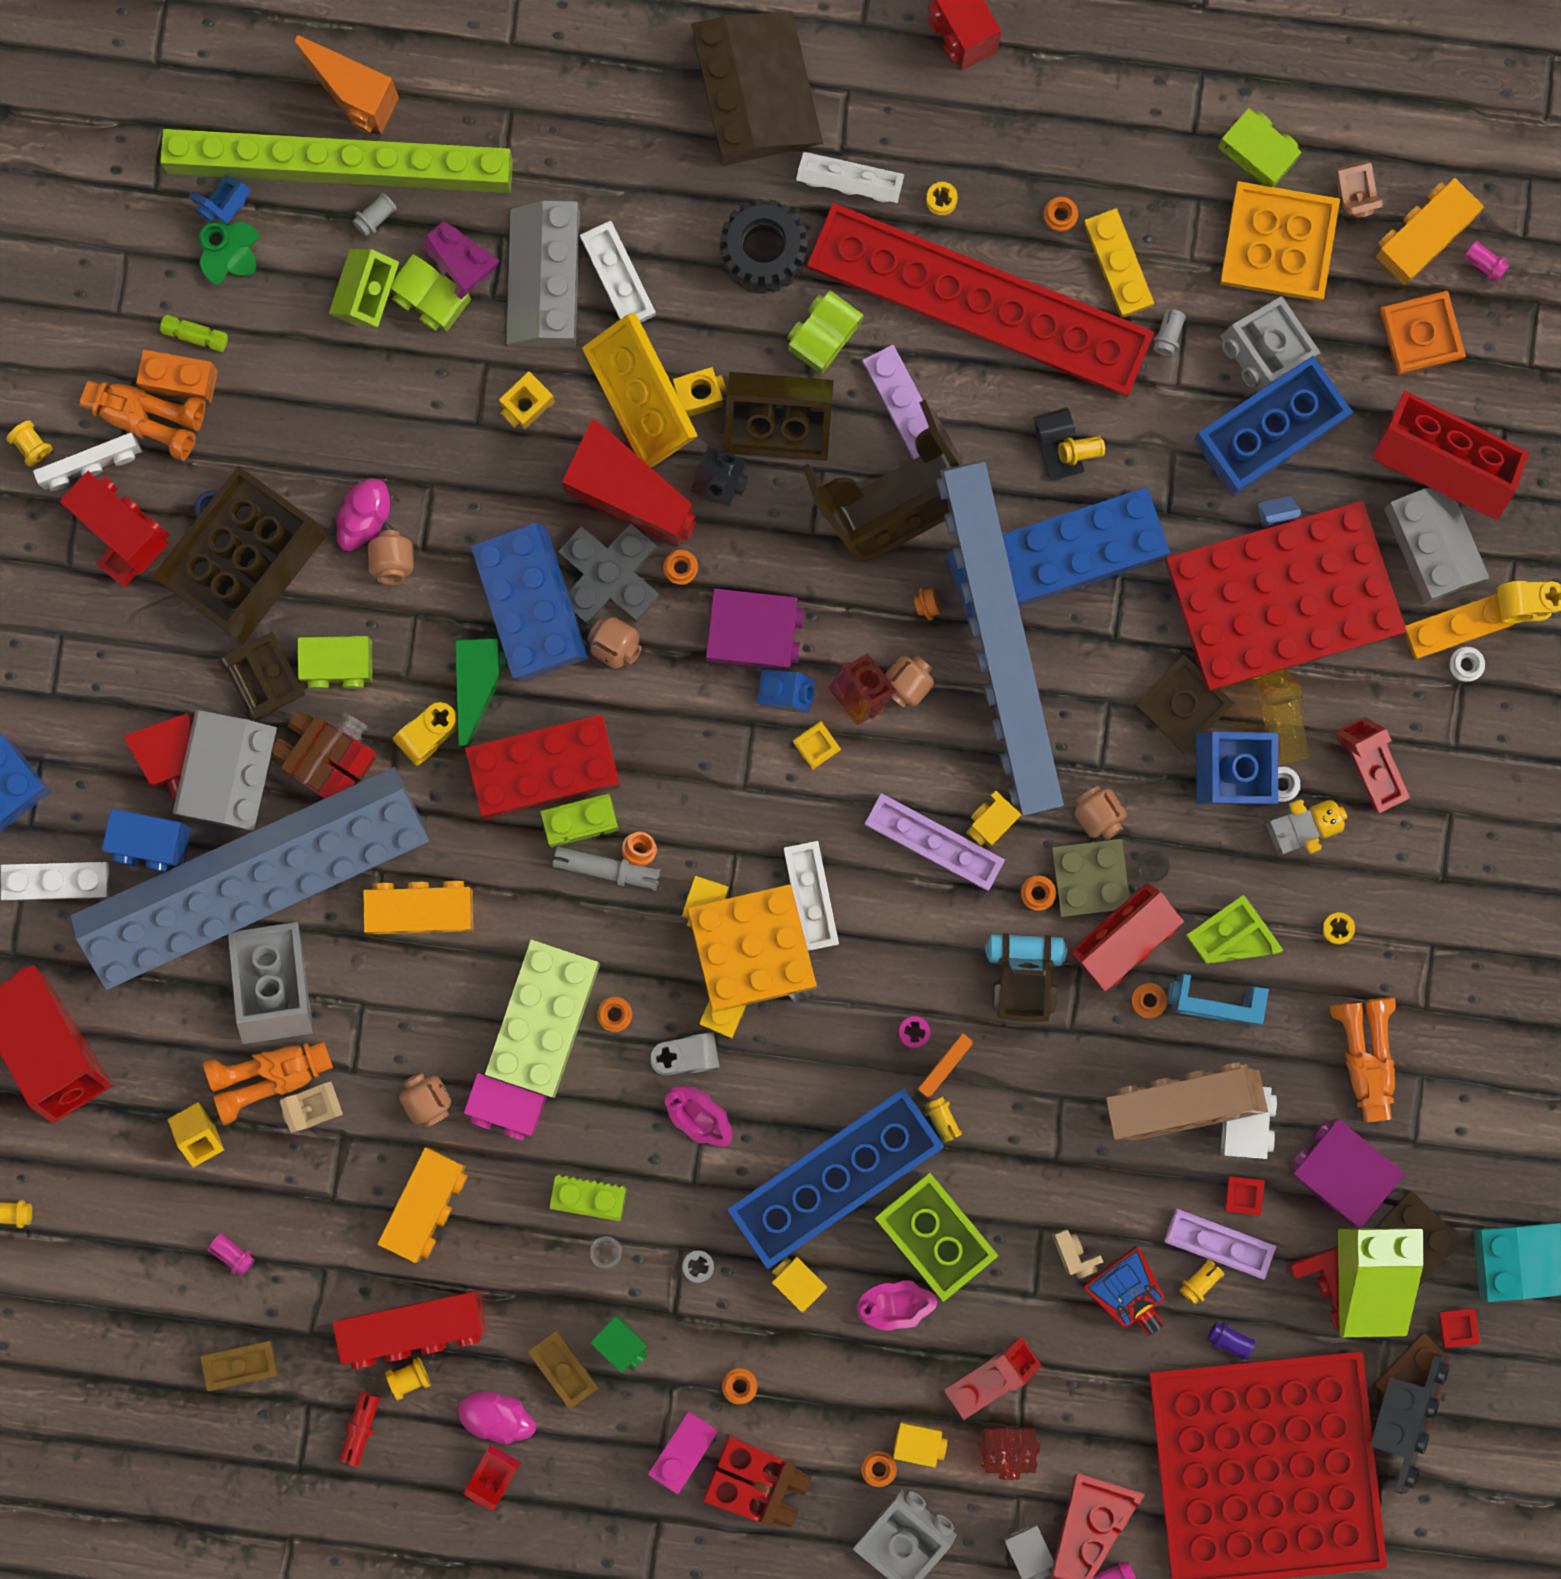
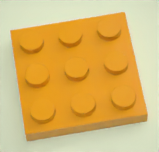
M1238 181L1235 188L1220 285L1322 302L1325 295L1340 199Z
M791 884L693 906L687 909L712 1013L816 989L817 984Z

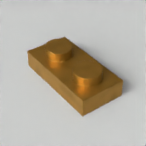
M558 1330L528 1351L531 1358L569 1410L599 1388Z
M272 1340L200 1356L207 1392L279 1376Z

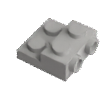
M1282 296L1234 323L1220 336L1223 340L1222 349L1226 356L1237 360L1243 369L1241 372L1243 381L1247 386L1255 387L1258 392L1311 356L1316 358L1321 353Z
M901 1489L855 1544L853 1550L888 1579H923L949 1550L957 1534L953 1532L954 1526L948 1518L940 1514L935 1517L925 1509L926 1503L919 1494L913 1491L907 1494Z

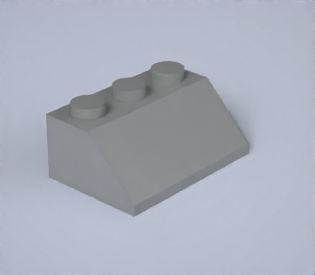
M1429 487L1392 501L1384 509L1424 605L1489 579V575L1457 500L1449 499L1443 493Z
M195 710L173 814L229 828L254 831L277 728L246 719Z

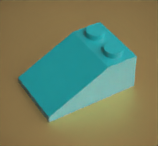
M1561 1223L1473 1229L1480 1301L1496 1302L1561 1295Z

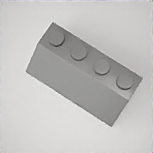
M540 201L510 210L507 346L576 348L580 224L578 202Z

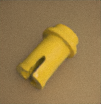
M1100 435L1079 440L1066 438L1058 446L1059 458L1062 463H1068L1071 466L1077 464V461L1101 458L1105 454L1104 440L1101 439Z
M940 1096L924 1104L926 1109L924 1115L930 1117L941 1139L940 1141L944 1144L953 1140V1137L957 1138L962 1132L959 1130L948 1108L950 1102L945 1101L943 1096Z
M19 1200L18 1203L0 1202V1224H16L17 1228L30 1225L32 1220L31 1204L25 1203L24 1200Z
M1207 1259L1206 1263L1188 1281L1183 1280L1181 1282L1183 1286L1179 1289L1180 1293L1193 1305L1198 1301L1203 1302L1205 1300L1203 1296L1225 1275L1217 1267L1207 1277L1215 1268V1263L1210 1259Z

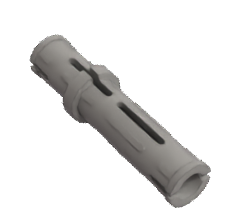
M558 846L556 849L555 857L557 858L553 861V868L617 881V885L623 887L626 884L652 889V891L657 890L659 883L657 879L660 877L661 869L632 865L625 858L622 861L562 848L561 846Z

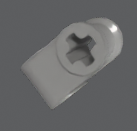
M714 1033L698 1034L658 1044L651 1053L650 1063L656 1073L663 1076L687 1072L697 1073L720 1068ZM662 1050H668L670 1055H676L677 1060L671 1062L670 1068H665L663 1063H657L656 1058L661 1057Z

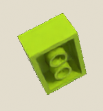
M930 1172L874 1217L943 1302L998 1257V1254Z

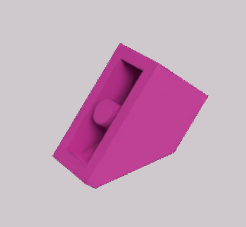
M688 1411L648 1475L676 1494H679L718 1430Z

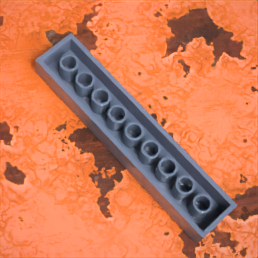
M393 767L71 915L75 937L105 989L108 990L429 842L422 820L396 768Z

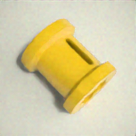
M27 420L16 426L7 435L6 440L9 444H15L25 457V464L32 467L47 457L53 448L49 443L42 441L33 430L34 424Z
M419 1357L413 1359V1364L395 1372L391 1369L385 1372L389 1386L397 1401L403 1399L404 1394L423 1386L426 1389L431 1386L428 1374Z

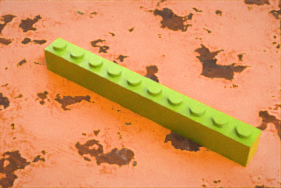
M163 129L161 164L167 174L211 177H224L226 175L231 178L511 193L513 158L509 148Z

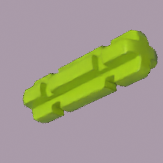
M165 315L160 324V331L164 335L171 337L177 335L180 340L203 347L209 345L210 349L223 352L228 343V336L225 332L215 329L212 332L209 327L186 320L180 322L177 317Z

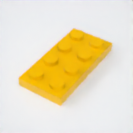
M636 313L627 314L582 347L635 454L649 467L653 468L698 437Z

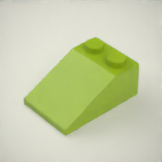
M1338 1229L1340 1337L1407 1336L1423 1269V1229Z

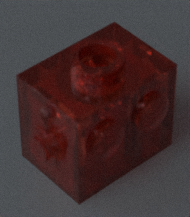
M868 653L851 663L848 662L843 665L828 687L857 726L882 713L897 692Z
M983 1427V1440L979 1443V1454L983 1456L981 1466L984 1472L999 1473V1479L1018 1480L1020 1479V1473H1036V1467L1038 1466L1036 1456L1040 1454V1443H1037L1036 1429L1034 1427Z

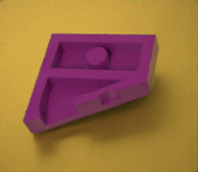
M443 221L432 230L422 244L428 255L436 261L437 268L443 277L451 276L457 285L454 293L460 299H463L492 274L499 263L498 259L446 221Z

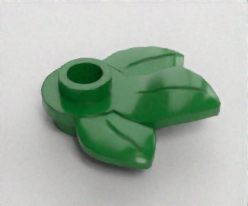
M212 221L201 228L198 235V242L203 250L200 266L211 283L219 286L224 281L228 272L238 276H250L256 273V259L249 248L260 238V234L254 227L244 222H236L227 226L222 222ZM213 235H221L222 241L220 244L213 245L210 243Z

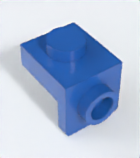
M225 175L209 199L194 192L188 198L198 205L195 211L206 220L212 222L216 218L228 224L233 215L243 207L245 198L251 189L242 182Z
M762 669L756 704L766 707L790 708L809 713L811 703L815 697V680L798 672Z

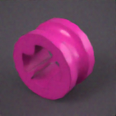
M918 1016L905 1019L900 1024L898 1030L901 1042L910 1048H919L925 1045L931 1034L928 1022ZM911 1022L919 1023V1029L924 1030L923 1039L918 1037L919 1042H910V1036L904 1034L905 1027L908 1026L910 1028Z

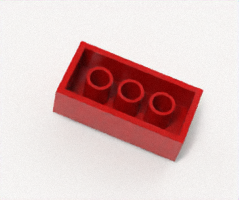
M1404 390L1386 421L1372 458L1379 461L1383 466L1395 469L1411 477L1415 482L1425 484L1443 493L1447 498L1457 500L1473 508L1479 514L1489 516L1498 521L1517 490L1529 452Z
M602 714L465 748L481 816L484 820L621 787Z
M480 1290L347 1317L333 1322L341 1365L350 1363L351 1370L372 1366L376 1363V1358L386 1356L387 1362L405 1359L412 1356L411 1350L421 1348L422 1355L443 1351V1349H446V1343L456 1341L457 1347L476 1344L481 1341V1335L488 1332Z

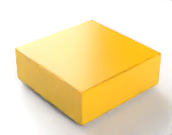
M822 721L792 741L812 771L841 751V748Z

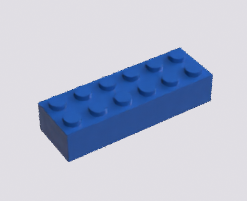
M1148 487L1002 534L1019 607L1163 561L1170 554ZM950 551L947 554L946 560L969 624L968 617L974 615L971 602L965 604L961 592L960 583L966 582L963 568H956L953 551Z
M902 1088L728 1208L727 1211L766 1268L769 1269L944 1148V1145L907 1091Z

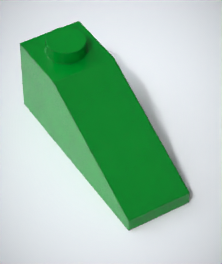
M498 639L455 640L458 736L461 749L470 747L501 680V669H507V658L504 649L500 648Z

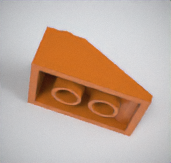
M297 35L295 43L303 62L346 116L353 121L352 126L367 134H370L371 131L382 134L399 99L393 79Z

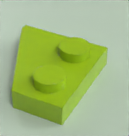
M1242 895L1185 935L1205 965L1273 955L1283 951L1245 895Z

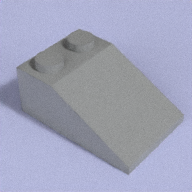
M298 922L234 931L228 934L236 1024L242 1044L313 1034Z

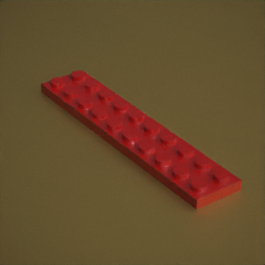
M835 203L831 206L807 264V269L1127 398L1154 334L1152 330Z

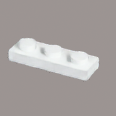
M803 152L796 181L805 182L812 187L823 186L837 189L848 195L859 194L872 197L879 202L890 201L898 203L904 174Z
M612 221L581 234L580 239L619 319H622L627 314L636 313L641 323L656 316V312Z
M128 433L33 472L37 483L44 490L57 491L69 486V480L83 476L87 471L96 476L103 471L102 467L113 463L116 466L127 464L135 459L134 455L141 453L142 450L137 438L132 433Z
M818 841L784 847L789 879L808 951L839 945Z
M108 862L1 865V900L109 898Z

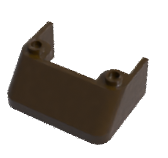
M926 399L919 402L929 428L922 431L915 440V447L920 457L860 489L855 481L846 477L836 478L823 485L809 464L802 466L815 503L857 560L870 561L944 522V514L950 513L947 499L941 500L936 479L942 478L940 470L962 465L963 462L948 433Z

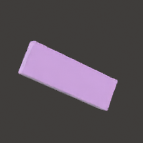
M1176 1208L1163 1240L1165 1243L1264 1280L1277 1247Z

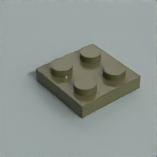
M1122 839L1051 848L1060 918L1115 911L1130 898Z

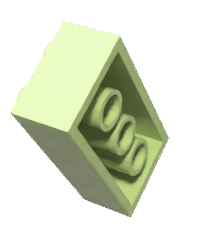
M531 940L485 1075L555 1098L600 963Z

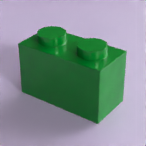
M617 1314L591 1342L621 1373L627 1367L634 1371L648 1355L644 1349L649 1342L620 1314Z

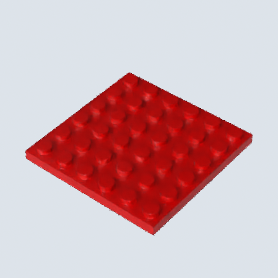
M1363 1351L1149 1372L1171 1579H1284L1387 1568L1374 1447L1370 1446L1373 1437Z

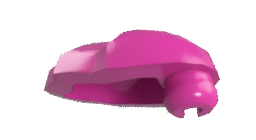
M374 478L363 480L345 496L344 504L339 509L335 518L337 543L343 551L351 552L379 535L382 525L387 520L390 512V496L384 481Z
M687 1085L677 1086L669 1090L664 1102L668 1114L677 1128L684 1131L697 1143H708L719 1147L730 1145L733 1130L728 1122L727 1112L712 1102L707 1093Z
M913 1281L884 1282L871 1287L862 1295L857 1304V1311L859 1317L866 1324L874 1328L888 1331L896 1328L907 1329L916 1327L923 1317L929 1315L936 1308L938 1300L934 1293L918 1286Z
M482 1391L471 1394L461 1400L457 1407L462 1425L471 1434L480 1439H489L496 1444L508 1445L514 1441L530 1438L536 1431V1422L524 1410L521 1401L513 1397L502 1396L497 1392Z

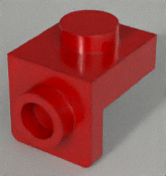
M490 1444L463 1494L471 1498L475 1504L493 1511L504 1495L521 1462Z

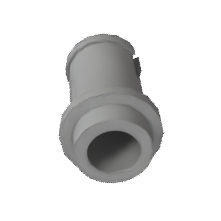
M381 193L363 212L357 211L355 213L356 218L352 222L364 236L370 233L375 234V228L395 212L397 208L386 194Z
M1170 309L1165 310L1158 336L1153 337L1152 340L1155 352L1165 356H1173L1174 351H1178L1179 344L1177 341L1186 319L1185 314L1173 309L1172 312Z

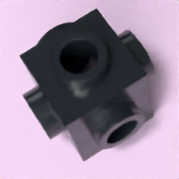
M708 446L698 465L690 492L706 497L714 503H722L730 507L735 494L742 496L749 476L743 473L747 461L736 457L732 453L722 452Z

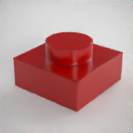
M1228 1176L1224 1212L1261 1216L1265 1180Z
M1475 1308L1438 1312L1442 1348L1480 1344Z

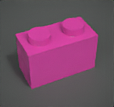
M477 1073L464 1114L472 1116L470 1123L490 1129L493 1123L505 1127L504 1135L523 1141L525 1134L534 1136L547 1096Z

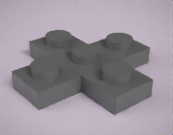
M631 523L608 549L581 526L558 551L566 561L583 575L571 588L568 595L574 614L587 625L610 600L637 622L660 597L652 587L635 573L657 549V546Z

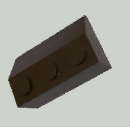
M730 372L726 403L724 452L827 461L834 380Z

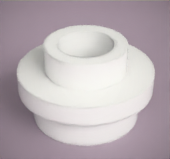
M1462 647L1452 654L1449 662L1450 671L1460 681H1474L1484 672V657L1475 648ZM1462 659H1468L1472 662V669L1470 671L1462 669Z
M1278 767V779L1282 778L1288 782V789L1286 791L1278 789V802H1287L1298 794L1300 779L1294 770L1288 767Z

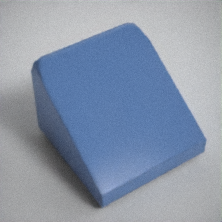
M1290 496L1258 503L1257 506L1262 528H1270L1297 520L1301 515L1300 508Z

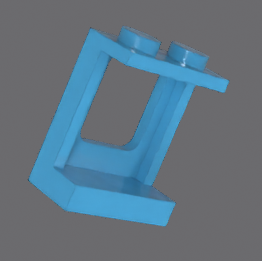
M1183 974L1176 977V981H1173V983H1169L1166 1003L1172 1004V1013L1251 1027L1263 1025L1269 989L1252 987L1245 990L1243 1006L1188 997L1191 975Z

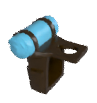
M990 934L987 944H985V952L990 963L998 964L999 980L993 982L992 1007L997 1011V1017L1003 1020L1020 1022L1049 1021L1051 1013L1055 1012L1058 994L1057 985L1052 983L1054 966H1062L1067 955V948L1063 938L1051 937V935Z

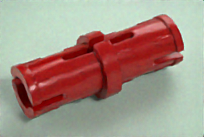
M359 1391L352 1419L346 1423L345 1429L348 1432L340 1457L338 1458L339 1462L344 1464L349 1462L348 1465L360 1467L368 1436L371 1437L374 1431L371 1426L379 1401L381 1400L380 1396L370 1395L371 1393Z

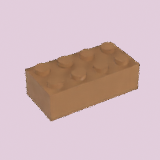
M1232 1063L1219 1066L1220 1073L1216 1074L1206 1072L1205 1070L1184 1074V1081H1179V1079L1171 1080V1078L1154 1080L1150 1082L1151 1088L1148 1089L1137 1087V1085L1116 1089V1096L1106 1098L1114 1139L1133 1142L1268 1113L1260 1071L1248 1068V1064Z

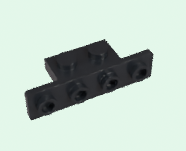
M1441 1353L1434 1354L1425 1387L1395 1377H1390L1370 1446L1405 1457L1396 1485V1493L1407 1494L1409 1488L1414 1489L1420 1473V1468L1415 1467L1419 1453L1424 1455L1430 1438V1434L1425 1432L1429 1419H1435L1440 1404V1399L1435 1398L1439 1384L1444 1385L1449 1374L1450 1365L1445 1363L1447 1355Z

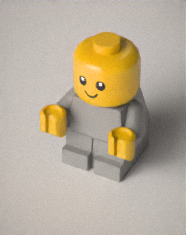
M1302 799L1289 803L1288 815L1265 824L1278 857L1298 850L1301 847L1308 854L1320 851L1322 847L1321 844L1319 845L1318 837L1325 839L1344 830V820L1347 819L1344 807H1338L1333 800H1326L1311 806L1307 811Z

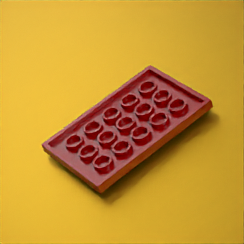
M1364 501L1170 556L1164 560L1207 692L1397 637L1407 632Z

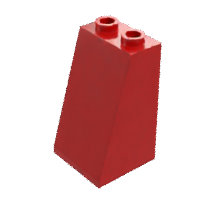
M592 419L562 480L565 494L628 524L631 523L635 527L679 547L682 539L688 541L696 525L694 521L696 516L693 515L692 503L603 425Z
M34 965L16 971L12 975V979L0 985V1054L29 1107L54 1124L113 1087L107 1074L43 972Z

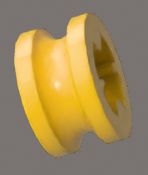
M947 182L933 184L929 188L926 197V205L929 211L937 216H946L952 213L958 200L955 187ZM941 191L947 192V200L951 203L947 206L943 203V207L937 206L935 204L936 197L933 195L937 192L941 195Z
M1337 912L1326 918L1322 931L1324 937L1329 942L1341 945L1353 937L1355 924L1349 915ZM1336 919L1338 923L1342 919L1347 923L1344 928L1348 932L1346 937L1342 938L1340 934L1338 938H1335L1331 935L1333 927L1330 923L1332 920Z

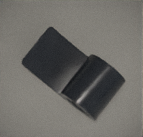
M1068 407L1034 416L1033 421L1050 479L1055 481L1083 473L1085 470L1081 460L1071 466L1068 463H1062L1058 454L1060 443L1064 442L1066 438L1075 440L1074 437H1076L1073 419Z

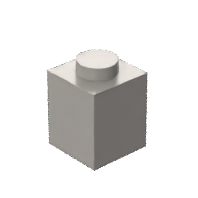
M1035 1522L1003 1537L1022 1579H1043L1051 1574L1049 1568L1053 1567L1054 1561Z

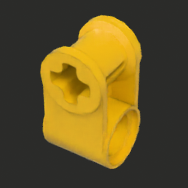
M1513 581L1501 584L1496 588L1502 622L1505 624L1541 622L1548 619L1552 613L1561 611V584L1557 582Z
M434 703L416 719L405 725L393 737V741L415 766H418L427 760L444 741L457 731L458 713L446 703ZM439 712L444 715L449 713L446 717L449 723L445 727L440 724L435 726L438 722L436 715Z

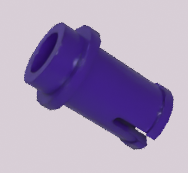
M1216 1321L1207 1336V1341L1212 1343L1213 1348L1219 1346L1241 1357L1243 1360L1248 1359L1255 1345L1254 1339H1250L1228 1328V1323L1226 1322L1219 1323Z

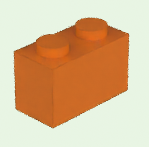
M143 349L136 384L147 393L188 400L190 397H198L204 399L207 404H211L218 370L210 361Z

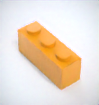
M1456 178L1447 186L1443 182L1438 184L1427 196L1431 201L1423 209L1418 205L1413 208L1403 219L1406 225L1398 233L1392 229L1378 243L1382 248L1376 255V258L1404 286L1462 232L1484 208Z
M444 881L443 888H429V882H409L408 889H394V883L372 884V890H364V933L368 935L474 932L473 889L464 887V881Z
M425 1147L377 1245L414 1263L420 1262L421 1257L428 1259L437 1241L431 1237L437 1225L441 1227L445 1225L452 1211V1207L447 1206L452 1194L456 1193L459 1195L466 1183L468 1175L463 1173L466 1166Z

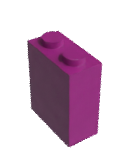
M714 589L706 655L707 662L790 672L791 663H798L800 642H793L795 628L802 629L804 608L797 607L798 598Z
M1333 1119L1331 1123L1325 1120L1313 1134V1137L1317 1140L1309 1150L1303 1147L1292 1159L1290 1164L1294 1168L1289 1174L1351 1226L1361 1229L1405 1173L1340 1119Z

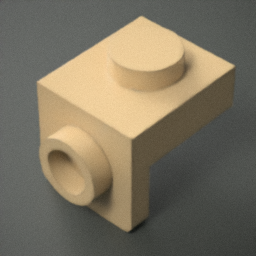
M327 1082L299 1094L280 1099L282 1116L291 1133L314 1127L343 1115L332 1082Z

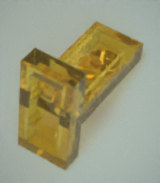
M1286 669L1252 679L1254 691L1261 699L1267 733H1278V766L1310 758L1299 700L1304 699L1301 685Z

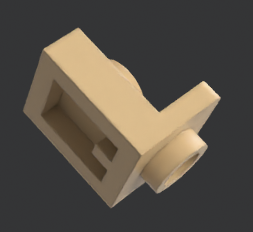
M1067 1229L1051 1234L1068 1275L1076 1273L1078 1279L1098 1271L1096 1265L1103 1263L1101 1255H1095L1080 1261L1078 1255L1084 1253L1076 1234L1070 1236Z

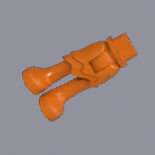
M88 381L81 396L79 406L92 410L93 416L101 417L107 423L132 433L143 440V435L162 442L169 446L170 455L173 458L184 461L194 447L196 441L195 434L185 429H175L151 421L147 412L198 432L204 419L206 402L198 397H190L184 405L175 404L149 395L144 389H138V387L120 383L110 385L108 382L98 384Z
M1395 997L1364 1001L1371 1031L1373 1056L1367 1053L1365 1049L1362 1002L1355 1001L1329 1005L1331 1017L1340 1021L1346 1032L1349 1053L1344 1051L1347 1060L1345 1063L1349 1070L1353 1092L1358 1100H1362L1357 1102V1107H1362L1363 1121L1376 1122L1392 1119L1390 1104L1395 1103L1394 1098L1391 1097L1395 1090V1068L1389 1050L1388 1019L1396 1010Z
M325 1042L312 1046L305 1043L303 1044L304 1048L302 1046H288L272 1051H261V1054L251 1055L254 1058L253 1060L225 1066L216 1059L204 1061V1071L213 1092L220 1091L258 1075L267 1078V1080L241 1089L214 1095L216 1108L223 1125L234 1122L240 1109L269 1096L290 1093L307 1085L312 1080V1077L315 1079L320 1078L319 1073L333 1069Z

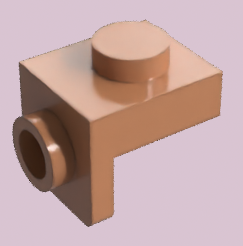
M1365 160L1334 168L1341 208L1354 217H1365L1373 214L1374 209L1383 207L1382 199L1377 196L1370 161Z

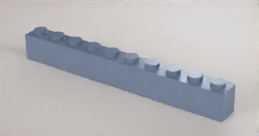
M979 460L940 470L942 478L936 479L938 492L941 500L947 499L950 513L944 514L949 535L955 534L958 547L952 549L956 568H963L966 582L960 583L961 592L965 604L971 602L974 616L968 617L972 637H979L981 651H977L976 656L980 671H987L990 685L984 686L988 706H995L997 719L992 720V726L996 740L1002 739L1005 753L1000 754V761L1004 774L1010 773L1013 787L1007 788L1010 803L1014 808L1018 807L1019 812L1023 816L1064 806L986 462Z

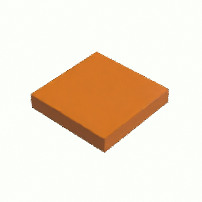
M1448 291L1380 308L1379 311L1397 376L1462 360L1466 357Z
M965 1034L959 1035L915 1091L924 1098L931 1097L972 1046V1040Z

